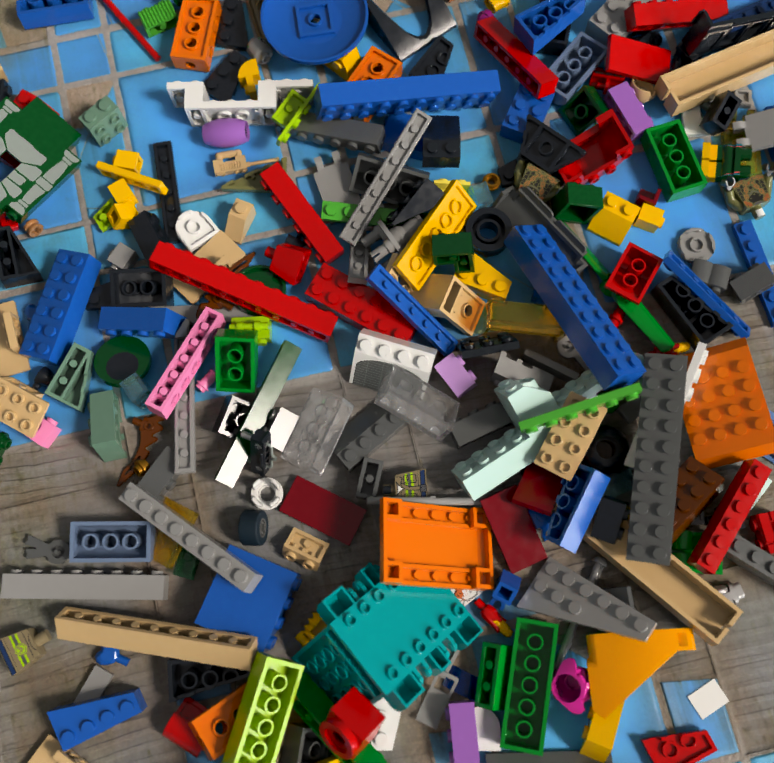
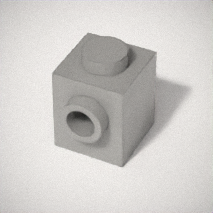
M119 242L115 249L110 251L107 261L111 264L110 268L112 270L132 269L140 257L133 249Z

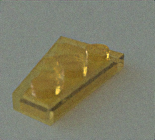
M168 497L165 498L167 506L193 525L195 524L199 513ZM159 530L153 560L172 569L183 547Z

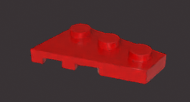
M705 729L640 739L652 763H696L718 751L708 731Z

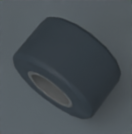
M244 510L241 513L238 523V536L242 545L262 546L266 542L269 525L268 517L264 510Z

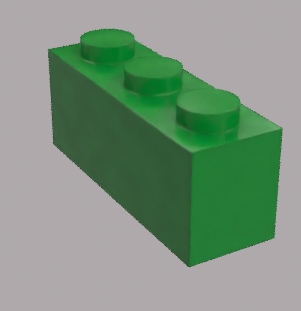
M483 642L474 706L492 711L505 710L513 646L496 642Z

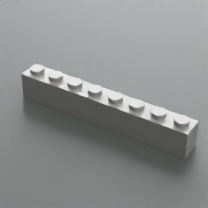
M130 482L118 498L241 591L252 594L262 579V574L140 485Z
M11 569L10 574H2L0 598L168 600L169 575H163V571H151V575H143V571H131V575H123V571L111 570V575L103 574V570H91V574H83V570H71V574H63V570H51L50 574H43L44 570H31L30 574H23L24 570Z

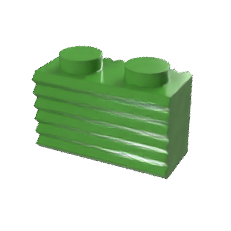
M170 0L160 1L157 5L154 4V6L143 8L141 12L138 11L137 13L149 38L177 26L178 16Z

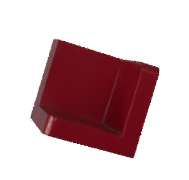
M658 188L655 194L640 189L634 204L639 207L643 203L655 206L662 189Z

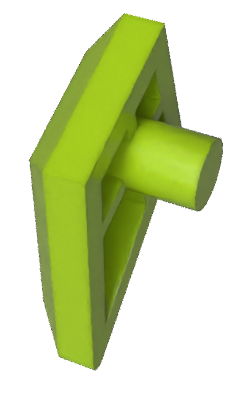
M112 197L93 216L103 233L112 228L106 215L113 204H115Z

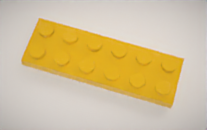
M451 180L444 190V195L430 210L392 264L394 269L414 291L421 289L436 267L432 257V235L460 232L469 216L477 207L458 180Z

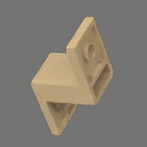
M392 253L385 270L397 281L400 276V284L433 317L445 318L466 336H472L486 303L455 275L430 274L421 289L414 291L392 266L399 256L398 253Z

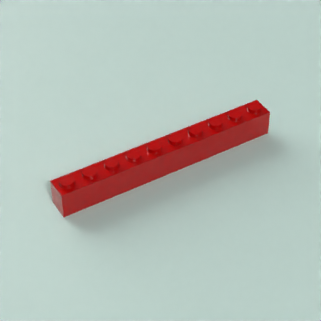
M159 241L149 259L150 268L326 343H328L338 320V316H335L331 311H323L312 303L300 301L296 296H288L277 288H269L260 281L248 279L242 273L229 271L227 267L223 265L218 266L206 258L194 256L188 250L182 251L175 248L169 242Z

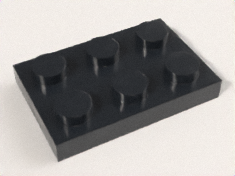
M508 332L498 333L497 337L492 338L490 336H482L476 341H471V339L462 340L460 344L456 345V352L462 359L519 349L520 345L519 340Z

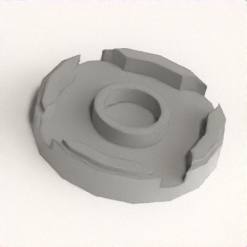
M690 228L679 237L677 251L680 257L689 263L695 258L708 260L715 251V241L709 232H705L704 229Z

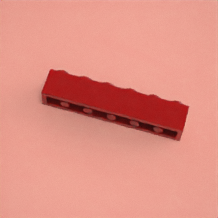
M651 0L647 3L636 1L624 10L627 32L692 27L691 21L701 10L707 11L711 20L714 21L729 14L727 0H663L662 2Z
M494 16L476 22L473 37L536 99L555 92L559 78L535 55L532 56L527 48Z
M276 162L260 173L262 180L260 184L265 191L269 190L272 193L271 198L274 203L281 205L283 215L287 220L291 219L293 221V228L298 234L302 233L305 237L303 241L309 249H314L316 252L314 255L320 264L326 263L329 265L344 254V248L279 162Z
M757 459L743 461L687 561L689 565L703 574L714 575L772 469Z

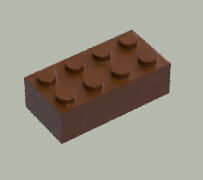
M692 456L678 468L672 544L722 492L725 478Z

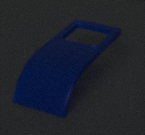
M452 665L449 673L459 678L454 692L469 700L473 699L475 702L478 677ZM446 677L441 685L451 690L454 681Z

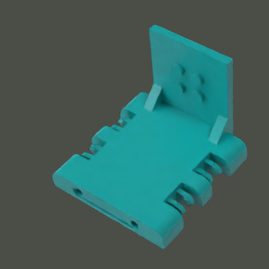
M370 562L355 575V581L352 586L356 592L350 587L344 588L341 585L317 605V612L327 627L299 650L292 659L305 666L304 672L311 676L315 684L322 688L326 696L335 704L355 687L372 704L384 698L394 710L401 712L425 690L422 686L424 679L420 672L428 678L431 675H439L452 663L448 659L450 656L449 651L455 652L456 650L465 649L484 630L450 589L380 583V566H373Z

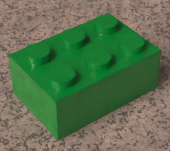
M218 329L215 335L216 391L255 393L258 385V330Z

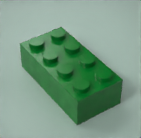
M680 119L645 129L640 142L660 189H662L666 203L700 193L708 182Z

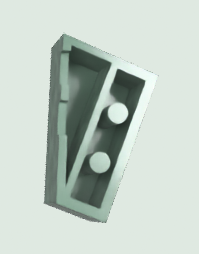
M74 342L47 387L45 394L84 413L95 354Z
M113 389L90 394V402L87 403L90 413V419H88V426L91 430V435L88 437L90 447L96 450L104 462L127 458V451H124L121 443L122 440H125L124 434H120L122 417L118 397Z

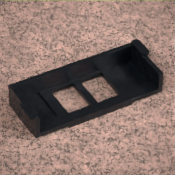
M701 10L691 21L693 26L683 37L682 42L689 56L734 46L774 29V11L713 23L708 12ZM743 26L742 29L727 35L733 27Z

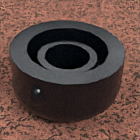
M484 207L476 210L469 216L466 226L462 230L471 232L475 254L492 257L505 250L506 245L504 241L512 230V224L509 217L503 211L497 208ZM484 228L491 229L496 233V236L492 239H486L481 236L479 230Z
M609 425L599 426L581 462L582 465L596 469L606 476L615 472L621 473L620 469L624 467V462L630 449L625 433ZM599 442H606L611 446L612 456L609 459H604L598 454L596 446Z

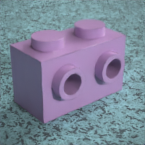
M451 353L436 364L434 368L460 399L477 386L475 382L477 377L471 370L466 371L463 367L466 363L459 354L455 357Z

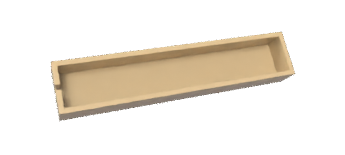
M774 29L661 75L654 86V90L661 101L665 100L663 105L670 117L709 102L728 90L731 92L773 75Z
M556 503V505H555L554 510H553L552 513H555V512H556L557 503ZM598 505L583 540L689 628H692L709 645H718L729 631L728 628L734 625L743 611L673 554H671L670 566L626 560L629 519L628 521L624 520L622 528L625 529L623 538L618 540L615 545L591 537L590 535L599 509Z

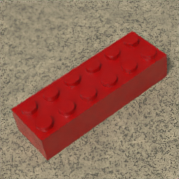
M326 263L322 264L304 293L308 302L325 311L333 312L339 319L359 330L365 328L406 341H411L417 331L378 291L365 284L348 283V275Z

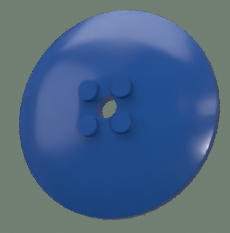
M263 0L260 19L266 40L278 54L296 63L320 65L344 57L359 44L365 34L369 14L366 0ZM313 18L320 19L317 23L311 22Z

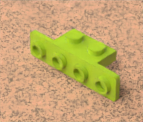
M318 84L307 99L292 89L273 114L271 120L284 129L278 137L276 145L280 146L282 142L285 144L291 136L289 134L291 129H296L300 124L301 120L299 118L302 114L306 115L312 107L310 103L313 101Z

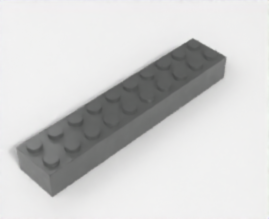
M645 353L644 367L647 371L643 374L626 560L670 566L688 356Z

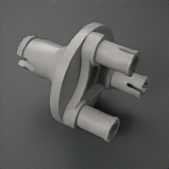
M417 215L401 226H393L389 230L380 219L377 221L378 225L373 228V231L360 240L368 249L376 241L383 239V244L370 252L372 257L380 253L374 258L377 263L389 253L400 254L423 222V219L420 215ZM390 258L381 264L384 269H386Z

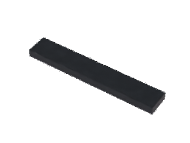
M171 141L153 143L157 179L162 181L168 189L166 195L160 194L164 231L168 236L167 240L169 243H182L177 237L175 230L177 219L182 212Z

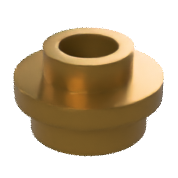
M495 173L485 175L482 180L483 187L488 191L497 190L501 183L499 176ZM489 181H493L494 184L491 185V184H489L488 182H489Z
M144 459L134 462V472L137 476L143 477L149 470L150 465Z

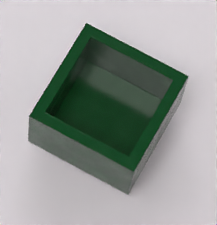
M567 182L551 200L553 217L564 222L586 225L603 209L602 187Z

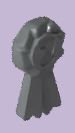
M28 535V540L24 543L36 548L26 549V559L46 556L49 562L53 564H63L69 559L70 545L65 540L57 539L48 544L32 535Z

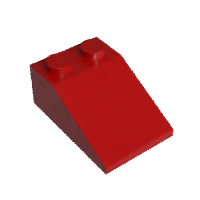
M629 242L604 287L639 305L663 259Z

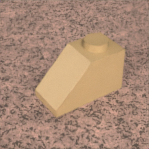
M236 198L228 214L225 234L233 242L240 245L257 214L253 204Z

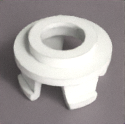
M269 477L259 478L252 484L251 500L258 508L271 510L281 503L283 488L277 480ZM265 487H271L275 491V496L271 501H264L261 498V491Z

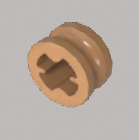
M31 219L24 225V230L30 237L38 236L44 229L37 219Z

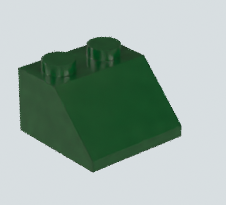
M588 85L582 86L565 105L558 109L575 136L595 126V118L610 110L594 86Z

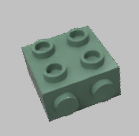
M107 95L99 99L96 104L85 110L78 117L88 134L100 147L108 144L112 138L123 132L128 126L118 106Z

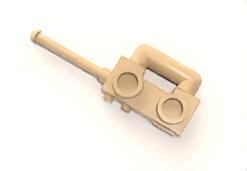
M235 149L216 153L213 167L215 176L218 177L245 173L248 171L247 167L278 162L280 159L276 157L246 162V157L242 155V151ZM235 157V160L223 162V159Z

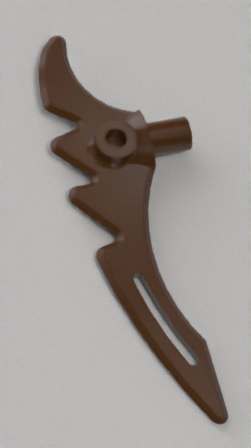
M251 252L238 260L233 266L228 268L229 271H233L245 261L247 262L235 270L234 273H239L248 267L256 252ZM205 294L204 297L209 302L199 305L196 319L198 320L206 306L211 309L220 310L224 307L232 311L235 305L213 294Z
M158 415L144 417L143 420L137 417L133 418L132 424L140 427L139 447L132 461L123 469L117 487H120L135 473L132 468L125 475L139 456H141L139 460L147 458L150 452L146 447L157 442L158 438L153 435L163 430V426L158 422L166 419Z

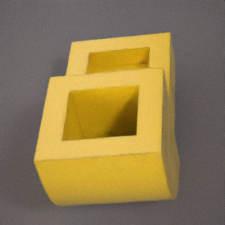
M255 58L246 61L238 72L240 86L245 89L246 96L250 95L252 100H258L255 85H258V80H261Z

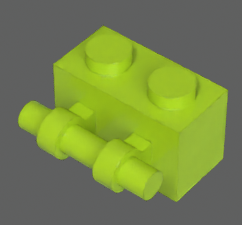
M265 316L231 318L229 329L258 330V346H266L267 343H272L271 319Z

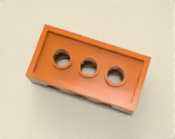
M182 0L170 53L175 68L202 72L210 71L222 13L219 0Z
M371 46L347 81L401 77L403 62ZM369 115L366 118H358V116L351 117L350 119L369 122L373 115Z
M247 682L188 722L209 761H214L225 753L235 722L233 714L235 710L239 709ZM217 722L221 723L223 726V731L221 734H218L215 731V725L217 724Z

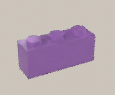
M627 81L607 90L604 101L609 109H613L632 142L641 138L645 129L654 126L652 118L647 115L642 102L638 100L634 89L629 86Z
M474 700L448 701L449 707H445L446 721L450 720L451 729H447L448 743H452L453 751L449 752L450 763H480Z

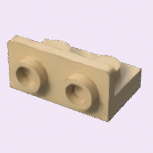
M294 527L283 545L282 555L291 562L295 561L301 564L307 570L317 572L329 548V543Z

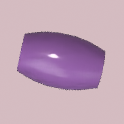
M219 118L203 124L202 137L206 145L217 148H231L248 142L250 140V130L248 122L245 120Z

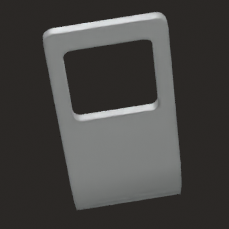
M446 671L440 674L454 681L450 692L447 694L434 687L439 675L435 676L415 719L437 730L445 707L459 681L458 677Z

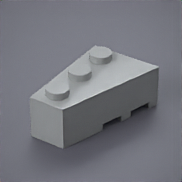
M501 351L490 379L493 385L498 387V384L506 379L534 378L539 387L549 391L554 375L535 366L531 368L523 365V361L518 358L514 361L506 357V352Z

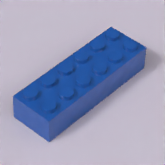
M59 249L19 354L33 361L60 367L71 348L102 266L100 261L90 254Z

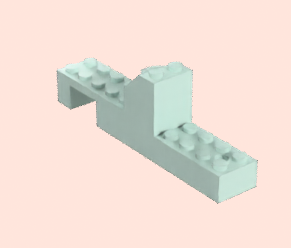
M634 352L637 358L641 360L642 365L644 366L643 355ZM590 370L584 371L581 377L567 382L564 388L552 393L539 387L534 378L506 379L500 382L494 391L515 428L506 431L504 436L498 440L489 442L484 449L474 452L466 461H461L455 465L451 472L462 490L475 501L534 462L551 427L546 428L545 425L539 427L537 432L526 434V432L521 433L518 422L562 408L570 391L587 399L596 397V393L603 388ZM642 375V376L638 379V381L636 382V383L640 382L641 387H642L643 375Z

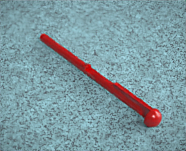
M102 0L156 62L159 61L161 56L111 0Z

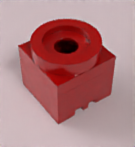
M353 687L330 709L327 718L320 724L319 730L324 742L331 751L343 759L353 760L376 736L386 717Z

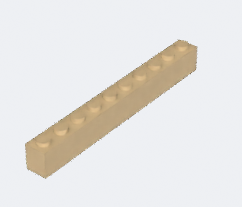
M68 606L54 618L57 639L202 664L251 671L258 651L257 636Z

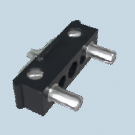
M257 428L254 434L242 431L241 437L250 441L251 456L249 455L247 462L251 463V471L264 477L268 470L273 467V461L277 460V457L273 454L271 433Z

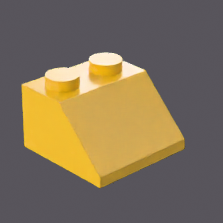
M607 191L603 198V209L592 218L586 230L620 246L641 207Z

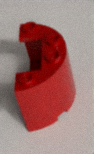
M612 108L595 118V126L570 140L584 149L587 154L558 170L565 183L594 184L600 180L601 176L613 173L616 170V166L633 154L634 144Z

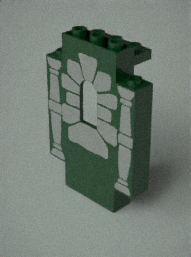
M7 96L0 102V156L8 152L21 163L6 178L0 181V216L5 212L10 220L16 221L19 224L26 220L80 168L82 162L71 152L79 143L81 134L38 97L23 109Z

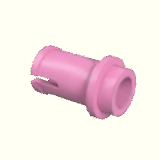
M210 369L200 381H196L197 384L195 386L202 393L208 392V388L216 381V372Z

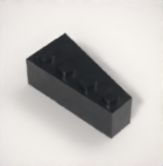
M672 275L657 284L650 291V294L687 342L690 343L694 351L698 342L709 344L734 326L729 321L726 322L722 319L717 311H712L704 304L705 302L701 298L695 297L690 289Z
M170 658L167 660L169 704L179 699L247 678L251 671Z

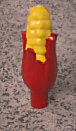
M674 343V347L668 352H661L655 346L653 351L646 353L677 355L689 350L690 343Z
M478 598L474 604L481 610L479 612L481 617L497 633L500 632L505 637H511L513 631L506 623L507 620L492 605L485 604Z

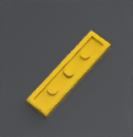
M98 161L96 164V168L103 176L115 180L124 178L128 184L161 195H166L168 192L167 187L160 180Z

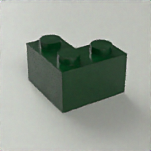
M471 232L432 235L434 265L454 264L456 274L475 272Z

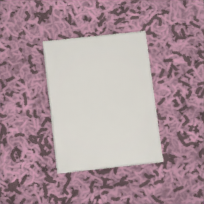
M712 679L688 696V699L702 720L729 702L715 679Z

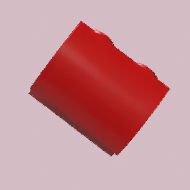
M185 697L167 723L162 736L198 758L203 749L189 727L188 722L208 708L190 697Z

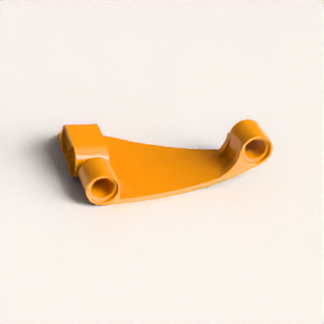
M657 629L652 632L647 642L623 637L615 633L586 635L589 657L587 659V669L593 711L606 719L676 652L696 650L693 629Z

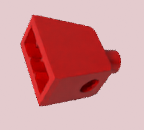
M282 243L278 244L276 249L268 246L264 256L272 259L269 267L270 270L294 286L301 283L312 250Z

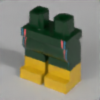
M703 142L701 169L707 182H721V180H727V177H734L736 182L739 181V178H749L751 165L740 164L741 161H751L752 149L742 148V144L711 145V142Z

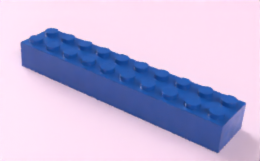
M498 70L318 84L313 102L316 119L326 122L333 120V118L347 120L356 116L358 118H366L369 115L381 117L390 113L401 115L404 112H411L413 114L416 108L421 111L428 110V112H435L439 109L449 111L457 107L469 109L473 106H479L482 108L490 105L501 92Z
M542 224L514 226L505 239L504 244L603 390L609 391L635 384L647 370L632 351L630 345L622 337L618 328L612 323L608 314L602 309L597 299L587 288V285L577 274L575 268L567 260L565 254L562 253L557 243L547 232V229Z

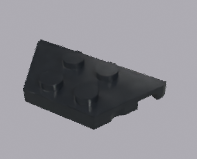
M530 114L527 115L520 155L549 175L587 154L584 149Z

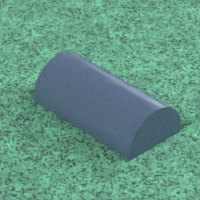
M582 31L575 37L549 67L559 78L554 92L553 104L562 106L567 103L603 61L607 54V47Z
M71 521L69 563L151 562L156 552V527L149 521Z

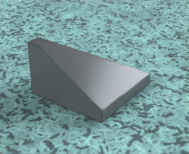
M185 319L176 332V339L181 341L186 339L194 326L189 319Z

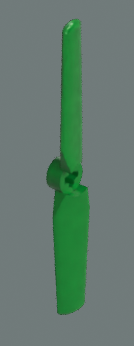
M586 246L588 253L583 258L602 279L599 286L602 293L612 297L618 306L661 352L670 351L675 345L674 342L641 302L639 305H636L604 287L611 273Z

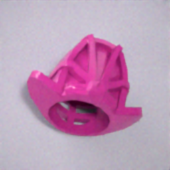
M567 658L562 661L559 668L554 670L551 691L554 698L574 714H582L585 711L584 702L590 699L591 693L588 669L577 666L575 659Z

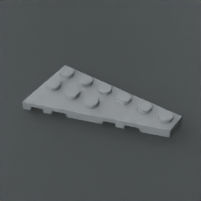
M550 556L516 606L518 609L555 617L559 620L596 628L604 632L619 634L620 636L642 642H647L657 626L655 621Z

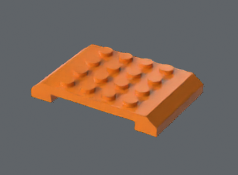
M746 337L706 348L709 351L705 365L700 364L699 369L702 370L697 384L693 383V396L690 402H685L683 409V419L695 459L712 469L774 454V425ZM694 352L685 355L688 356L687 370L693 358Z
M388 497L380 498V583L385 585L472 591L493 590L492 534L483 509L478 507L467 509L404 502L402 499Z

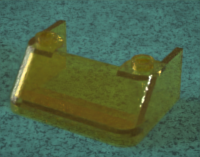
M492 297V300H488L485 305L482 335H486L490 330L554 337L553 342H558L566 336L546 305L503 301L501 297Z

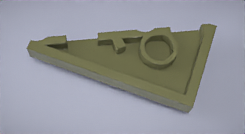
M283 157L278 162L287 173V157ZM267 164L261 169L244 174V177L228 181L226 184L221 185V189L227 192L271 193L269 190L265 191L260 184V181H262L260 173L272 165Z

